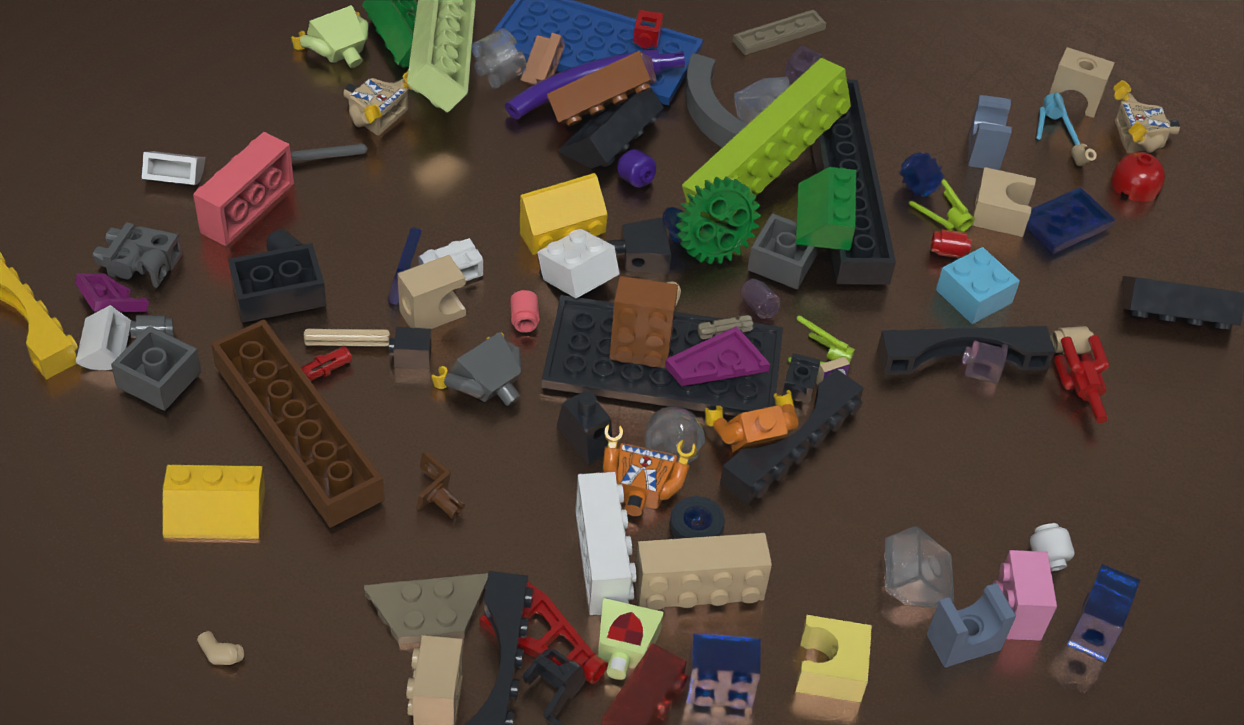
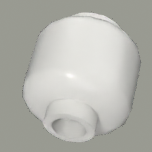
M1057 523L1037 527L1029 539L1031 551L1048 552L1051 572L1066 568V562L1070 561L1075 554L1069 532L1065 528L1059 527Z

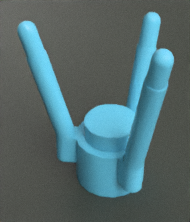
M1058 92L1047 95L1043 100L1044 106L1039 108L1040 117L1036 139H1041L1046 115L1052 119L1062 117L1075 145H1080L1067 115L1062 96Z

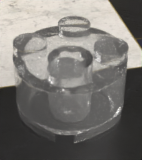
M504 28L496 30L474 42L471 48L476 59V63H474L476 72L479 76H487L490 85L494 89L526 71V60L522 50L517 52L514 46L517 41Z

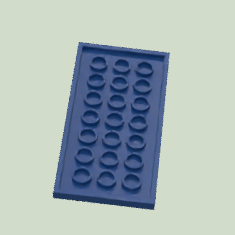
M515 0L486 40V49L528 61L537 35L550 38L551 34L555 33L561 35L566 44L556 69L559 72L598 59L637 51L658 49L659 54L684 51L685 68L661 69V75H655L656 83L650 85L662 104L669 105L687 74L692 54H699L701 51L703 39L662 27L658 46L642 48L638 44L633 43L634 27L637 19L574 0ZM643 21V25L655 27L654 24Z

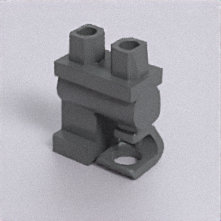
M126 222L122 229L110 227L105 237L106 243L110 247L97 246L93 252L95 264L106 267L108 276L130 279L134 272L139 271L140 274H145L148 270L155 288L160 285L167 272L174 269L183 255L178 234L146 227H135L134 224ZM160 267H161V273H160V275H159V277H158V272H159V269H160Z

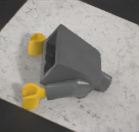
M502 332L496 333L491 338L488 336L486 341L456 360L451 368L452 373H448L447 368L441 366L438 369L440 376L432 374L433 385L437 389H444L446 387L456 389L479 398L483 402H487L498 394L508 407L521 397L512 385L522 373L520 349L504 339Z

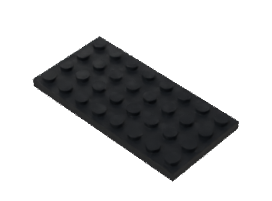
M560 296L541 388L575 393L586 391L596 396L704 412L705 408L716 410V406H722L723 414L732 416L775 406L774 394L777 389L783 327L753 323L751 331L743 332L770 363L769 372L681 386L667 368L609 360L614 303ZM675 312L668 358L708 340L700 339L698 324L708 321L710 324H713L714 320L722 318Z

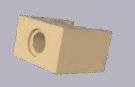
M1067 47L1059 63L1050 94L1058 92L1061 95L1066 90H1076L1082 93L1088 101L1085 115L1094 118L1115 62Z
M984 167L977 190L973 211L975 221L972 226L1023 237L1032 207L1028 206L1036 178Z
M450 255L398 273L400 313L410 328L433 329L466 316L465 307L453 291L466 285L465 276Z

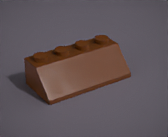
M637 51L548 93L547 96L558 122L568 124V126L575 125L582 121V116L589 113L591 116L599 114L605 110L604 106L613 103L617 105L628 100L627 96L634 92L641 94L650 90V85L656 83L653 61L650 56Z

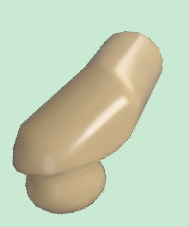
M1083 143L1080 145L1076 144L1071 149V155L1078 166L1094 161L1097 156L1095 150H1085L1084 148L1087 145Z

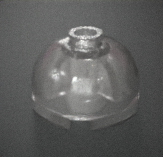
M670 406L660 409L646 423L644 431L646 449L677 455L676 461H679L680 458L677 446L681 440H685L684 447L682 448V453L684 454L690 453L693 444H695L697 453L695 457L688 460L687 464L699 456V450L702 444L704 445L705 443L701 423L692 412L682 407Z

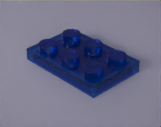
M1080 187L1032 208L1026 227L1054 254L1113 227L1116 219Z

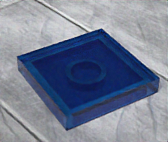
M413 227L410 230L387 299L389 303L398 305V273L410 269L422 233L421 229Z

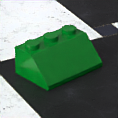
M828 167L798 184L795 244L850 250L856 218V170Z

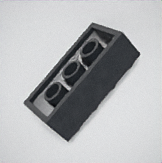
M652 89L641 94L634 92L627 96L628 100L617 105L611 103L604 106L605 110L594 115L558 150L561 154L590 169L600 165L603 168L607 167L615 161L614 156L623 152L630 146L628 143L630 140L639 137L644 132L642 128L658 119L657 114L664 107Z
M1123 276L1124 309L1132 310V316L1148 318L1149 313L1160 314V320L1176 322V317L1187 318L1186 323L1203 326L1205 320L1214 322V327L1231 330L1232 324L1241 326L1244 311V292Z

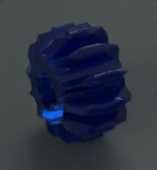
M921 151L914 153L901 164L902 169L899 173L904 177L902 183H906L908 186L907 191L913 190L915 196L921 195L925 197L931 195L942 185L941 181L945 177L940 171L943 166L936 163L937 158L932 159L929 152L924 154Z

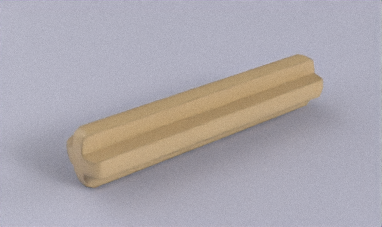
M307 328L304 332V343L307 346H389L390 332L387 329Z

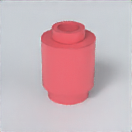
M520 290L514 293L510 298L511 322L516 330L531 332L536 329L540 320L538 297L534 292L528 290Z

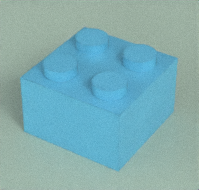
M981 247L943 267L936 291L971 324H974L1011 304L1020 280L985 248Z

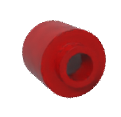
M941 229L940 232L933 231L930 251L937 253V256L960 259L965 254L970 253L972 240L967 238V232Z

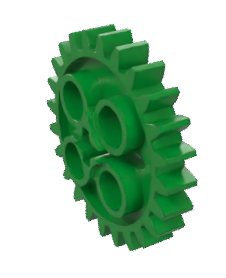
M725 176L724 180L715 177L713 184L705 180V188L703 189L696 185L697 194L694 196L688 193L687 196L690 202L681 203V206L685 208V212L677 213V216L683 220L676 224V227L681 230L677 234V237L682 240L681 246L687 250L688 254L700 262L705 260L712 264L715 260L722 264L723 256L731 261L733 252L740 255V247L742 245L749 247L746 241L747 238H755L751 230L759 228V225L754 222L755 219L761 217L755 211L760 207V204L754 201L756 195L750 192L751 189L737 179L732 180ZM706 212L718 220H725L730 225L736 226V229L726 227L716 220L712 221L708 217L700 215V213Z

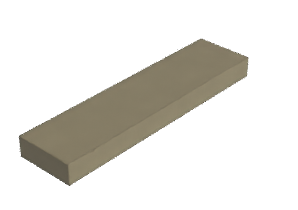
M813 9L733 35V43L744 55H748L826 29V22Z

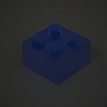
M693 634L687 672V703H696L699 706L726 705L734 709L753 708L761 674V639Z

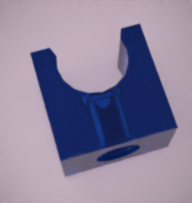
M1102 564L1090 593H1087L1067 646L1106 662L1123 630L1140 579Z

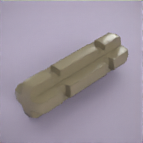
M750 315L738 316V319L731 317L714 320L713 324H710L709 321L698 324V334L702 340L710 339L712 335L717 336L736 326L742 333L749 332L753 329V321Z

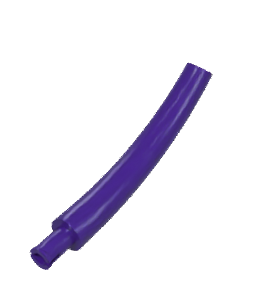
M658 49L640 51L651 57L655 75H661V69L685 68L684 51L659 54ZM633 53L598 59L557 73L512 98L505 104V109L511 117L520 119L535 108L549 102L548 93Z

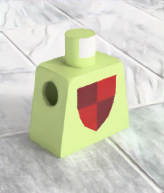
M603 598L598 656L609 663L607 668L608 676L621 680L626 677L628 668L636 670L644 668L660 635L664 612Z

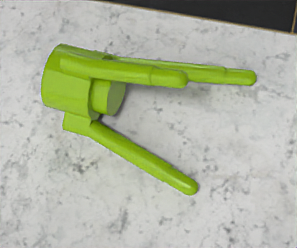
M945 179L941 181L946 189L944 195L953 206L947 213L948 220L914 201L909 202L910 206L944 225L948 230L956 229L957 231L965 232L975 221V218L968 212V209L962 204Z
M797 316L799 322L815 332L809 333L810 338L830 348L827 359L832 361L845 357L850 363L855 352L854 348L849 347L847 343L839 341L802 316Z

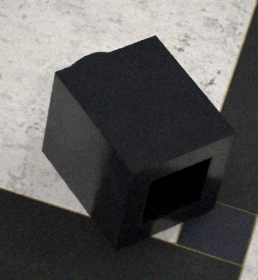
M396 327L395 338H390L389 356H394L395 368H430L432 350L431 329Z

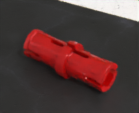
M343 345L324 356L318 355L314 357V361L300 368L308 379L313 381L321 376L324 378L330 376L331 371L352 362V357L347 347ZM332 361V363L327 364V365L323 366L322 368H320V369H318V370H316V371H314V372L312 371V370H314V369H316V368H318V367H320V366H322V365H324V364H326V363Z

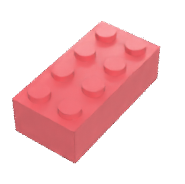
M263 132L255 140H252L238 155H235L227 165L217 171L203 186H200L193 194L200 233L227 246L294 184L290 144Z

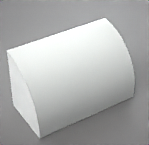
M156 151L144 152L142 179L197 185L204 171L206 157Z
M111 305L85 318L76 363L93 370H111V364L126 349L131 320Z

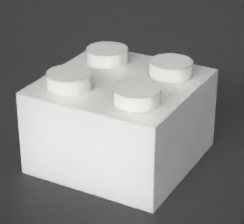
M583 229L574 230L568 236L548 244L547 247L537 252L543 280L574 298L580 297L619 275L615 247Z

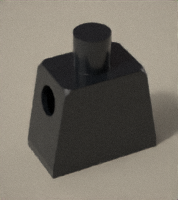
M664 217L624 224L621 227L620 240L606 241L615 247L616 256H623L624 267L627 271L669 273L671 251Z
M585 391L566 400L562 404L557 428L588 465L604 457L605 447L608 446V440H606L604 432L606 426L609 425L608 435L612 437L611 418L597 402L596 396L591 392Z

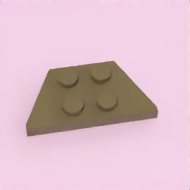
M488 573L364 585L365 597L374 604L384 624L391 628V634L398 644L421 642L422 635L465 638L470 626L471 617L475 615L484 588L486 589Z

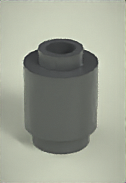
M137 315L136 321H131L130 323L131 339H136L148 326L174 337L173 318H166L165 315Z

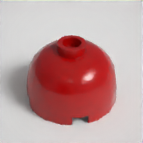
M1144 152L1129 153L1121 158L1111 176V185L1118 194L1123 192L1129 195V200L1137 202L1154 200L1157 194H1160L1165 182V171L1162 163L1153 155Z

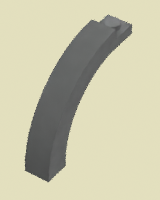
M693 53L689 60L685 87L687 108L700 130L723 148L748 124L729 113L714 95L711 83L714 79L716 59Z

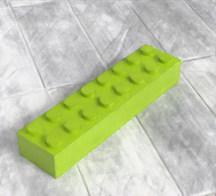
M823 58L814 63L682 184L686 203L690 202L687 196L688 193L694 196L697 194L696 185L703 189L705 188V180L713 184L715 177L724 180L725 176L732 180L737 179L751 189L750 192L758 195L773 179L778 177L789 164L795 161L805 149L812 145L821 134L828 130L838 118L849 110L851 104L845 68ZM706 212L700 213V215L706 216L712 221L716 220L725 226L728 224L725 220H718Z

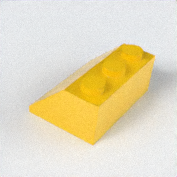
M595 173L520 195V235L532 255L538 254L537 252L547 247L548 244L559 241L574 230L583 229L594 236L606 233L607 210Z
M167 465L163 486V538L259 539L266 491L262 466Z

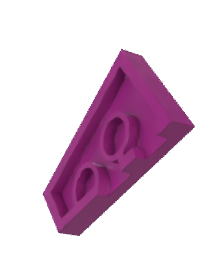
M736 326L666 359L665 367L681 386L769 372L770 363Z

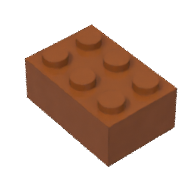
M625 276L619 277L614 301L609 360L666 368L665 363L669 357L678 291L677 284Z

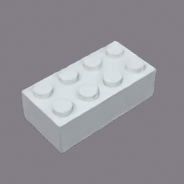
M615 472L578 474L575 513L589 616L601 615L603 598L629 604V600H634L633 582H636L635 563H630L629 555H632L631 537L625 535V529L628 528L627 511L621 510V503L624 502L622 484H617Z

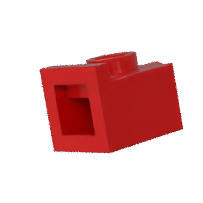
M639 10L634 27L633 43L638 44L642 48L657 47L662 34L664 14ZM643 21L656 22L655 27L643 25Z

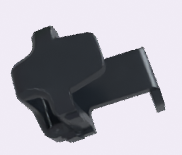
M549 648L538 655L522 678L527 685H531L541 676L545 681L558 689L544 712V718L547 725H563L555 718L567 699L572 700L580 691V688L585 683L586 676L584 669L579 664L569 660L558 651ZM553 657H554V658L557 659L559 662H561L562 665H557L556 663H554V662L551 661V660H552Z

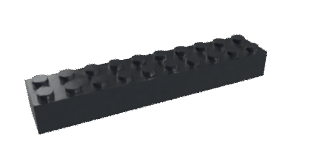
M847 79L851 107L812 144L816 173L828 167L856 170V218L850 250L830 248L836 284H890L896 260L858 80Z

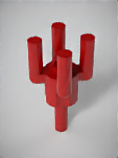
M1092 335L1088 338L1095 360L1091 353H1085L1081 356L1082 361H1080L1072 338L1069 336L1061 339V344L1065 356L1060 354L1054 357L1062 385L1066 390L1075 388L1078 397H1081L1083 401L1090 402L1096 422L1104 423L1108 420L1100 398L1106 392L1101 372L1108 369L1109 362L1098 335Z

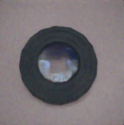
M692 496L677 502L671 511L669 526L675 539L722 536L725 517L722 509L716 502L706 497ZM692 520L694 522H698L699 520L703 521L702 525H692Z

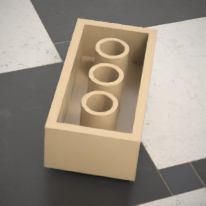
M756 533L638 541L635 565V587L638 606L660 610L664 607L681 606L683 608H690L695 605L705 604L720 606L732 602L754 603L764 600L772 567L766 534Z

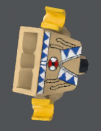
M408 71L403 75V79L396 83L383 82L371 78L360 87L353 84L346 86L344 97L349 99V115L356 127L365 126L379 136L408 110L407 91L413 90L407 83Z
M1121 80L1113 87L1115 98L1121 100L1114 121L1126 153L1138 151L1151 153L1164 147L1168 135H1177L1179 133L1180 123L1178 120H1167L1160 106L1137 102L1129 93L1131 92V87L1126 81Z

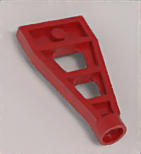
M528 582V588H533V600L531 608H525L524 618L530 619L534 614H540L549 623L551 629L541 639H534L529 636L527 638H520L519 648L524 649V653L537 658L539 654L548 649V646L556 638L562 635L574 646V649L566 658L579 664L584 669L586 680L591 684H595L604 675L608 663L590 649L549 597ZM483 614L479 618L480 626L496 637L493 627L485 614ZM554 657L551 660L557 665H562V663Z

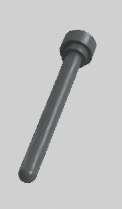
M365 144L292 151L291 160L292 162L359 155L365 154L368 148Z

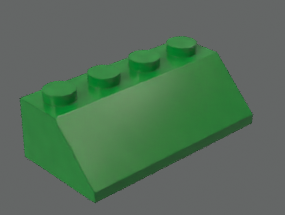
M365 0L362 5L368 13L367 17L374 23L376 32L382 36L386 42L385 46L394 55V61L402 68L409 67L417 1Z

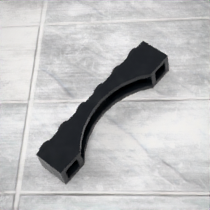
M1047 326L886 330L881 332L877 347L883 375L912 374L919 367L933 360L958 355L995 359L1021 371L1048 370L1055 353Z
M835 369L818 384L814 411L809 420L794 434L777 443L758 448L742 449L723 465L720 484L747 505L755 497L761 498L772 482L775 480L780 481L786 475L789 467L794 463L799 464L813 446L815 448L820 446L826 435L831 430H838L849 414L854 415L858 412L863 403L861 397L864 388L838 369Z
M493 571L488 573L484 597V614L493 627L499 642L501 663L496 683L487 701L465 725H514L515 712L509 711L511 700H517L520 680L514 679L516 668L522 669L524 649L519 648L520 638H527L529 618H524L525 608H531L533 600V588H528L527 575Z

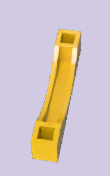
M0 253V300L17 309L29 323L26 345L30 358L47 380L77 364L75 351L78 350V346L70 334L66 336L63 333V328L57 318H50L44 303L41 300L36 301L34 299V294L27 283L22 285L16 270L13 267L8 268L6 266V261Z

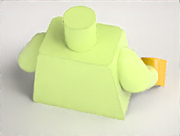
M351 5L311 20L308 35H305L304 31H300L299 37H291L293 47L296 50L311 49L323 57H327L333 63L345 59L349 67L354 68L363 61L359 53L363 51L364 43L368 39V22L360 17V13L355 12Z

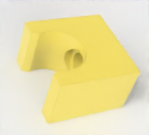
M807 615L800 646L806 649L822 651L828 656L830 661L825 663H816L810 660L802 661L796 683V692L861 703L868 683L872 625Z

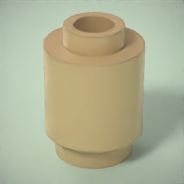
M1087 326L1058 328L1057 331H1052L1050 337L1055 353H1059V355H1065L1061 339L1067 336L1071 337L1076 352L1079 355L1090 352L1091 347L1088 338L1094 334L1092 331H1089Z

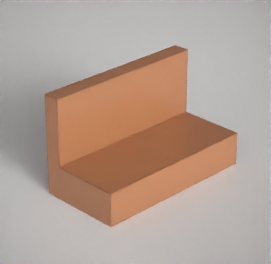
M552 33L550 38L537 35L521 77V82L535 85L555 75L566 45L561 35Z

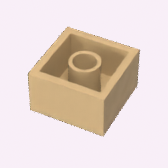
M422 635L420 648H414L412 668L414 669L413 678L408 679L407 699H409L408 715L413 716L414 725H456L463 679V639Z

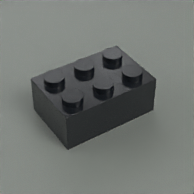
M313 243L228 259L232 286L242 323L327 306L324 280Z

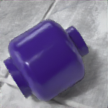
M630 150L620 158L618 174L630 185L642 188L654 179L656 163L652 157L642 151Z

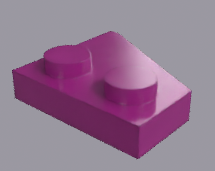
M77 273L75 284L93 311L98 312L111 305L119 312H147L149 305L147 299H134L130 297L131 289L115 282L114 279L106 274Z

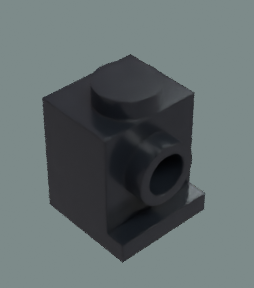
M793 353L782 396L787 394V390H790L793 400L810 403L821 360Z

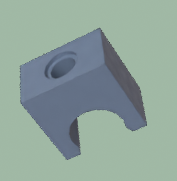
M979 95L968 132L969 167H986L1000 170L1012 133L1011 127L1006 126L1011 99Z
M995 583L986 586L981 598L962 610L957 611L949 597L939 600L926 635L945 668L1001 651L1016 615L998 584Z

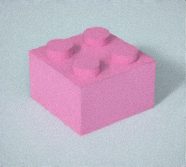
M1010 550L1005 563L1000 564L998 580L993 581V584H998L1016 615L1006 639L1041 641L1057 608L1048 552Z

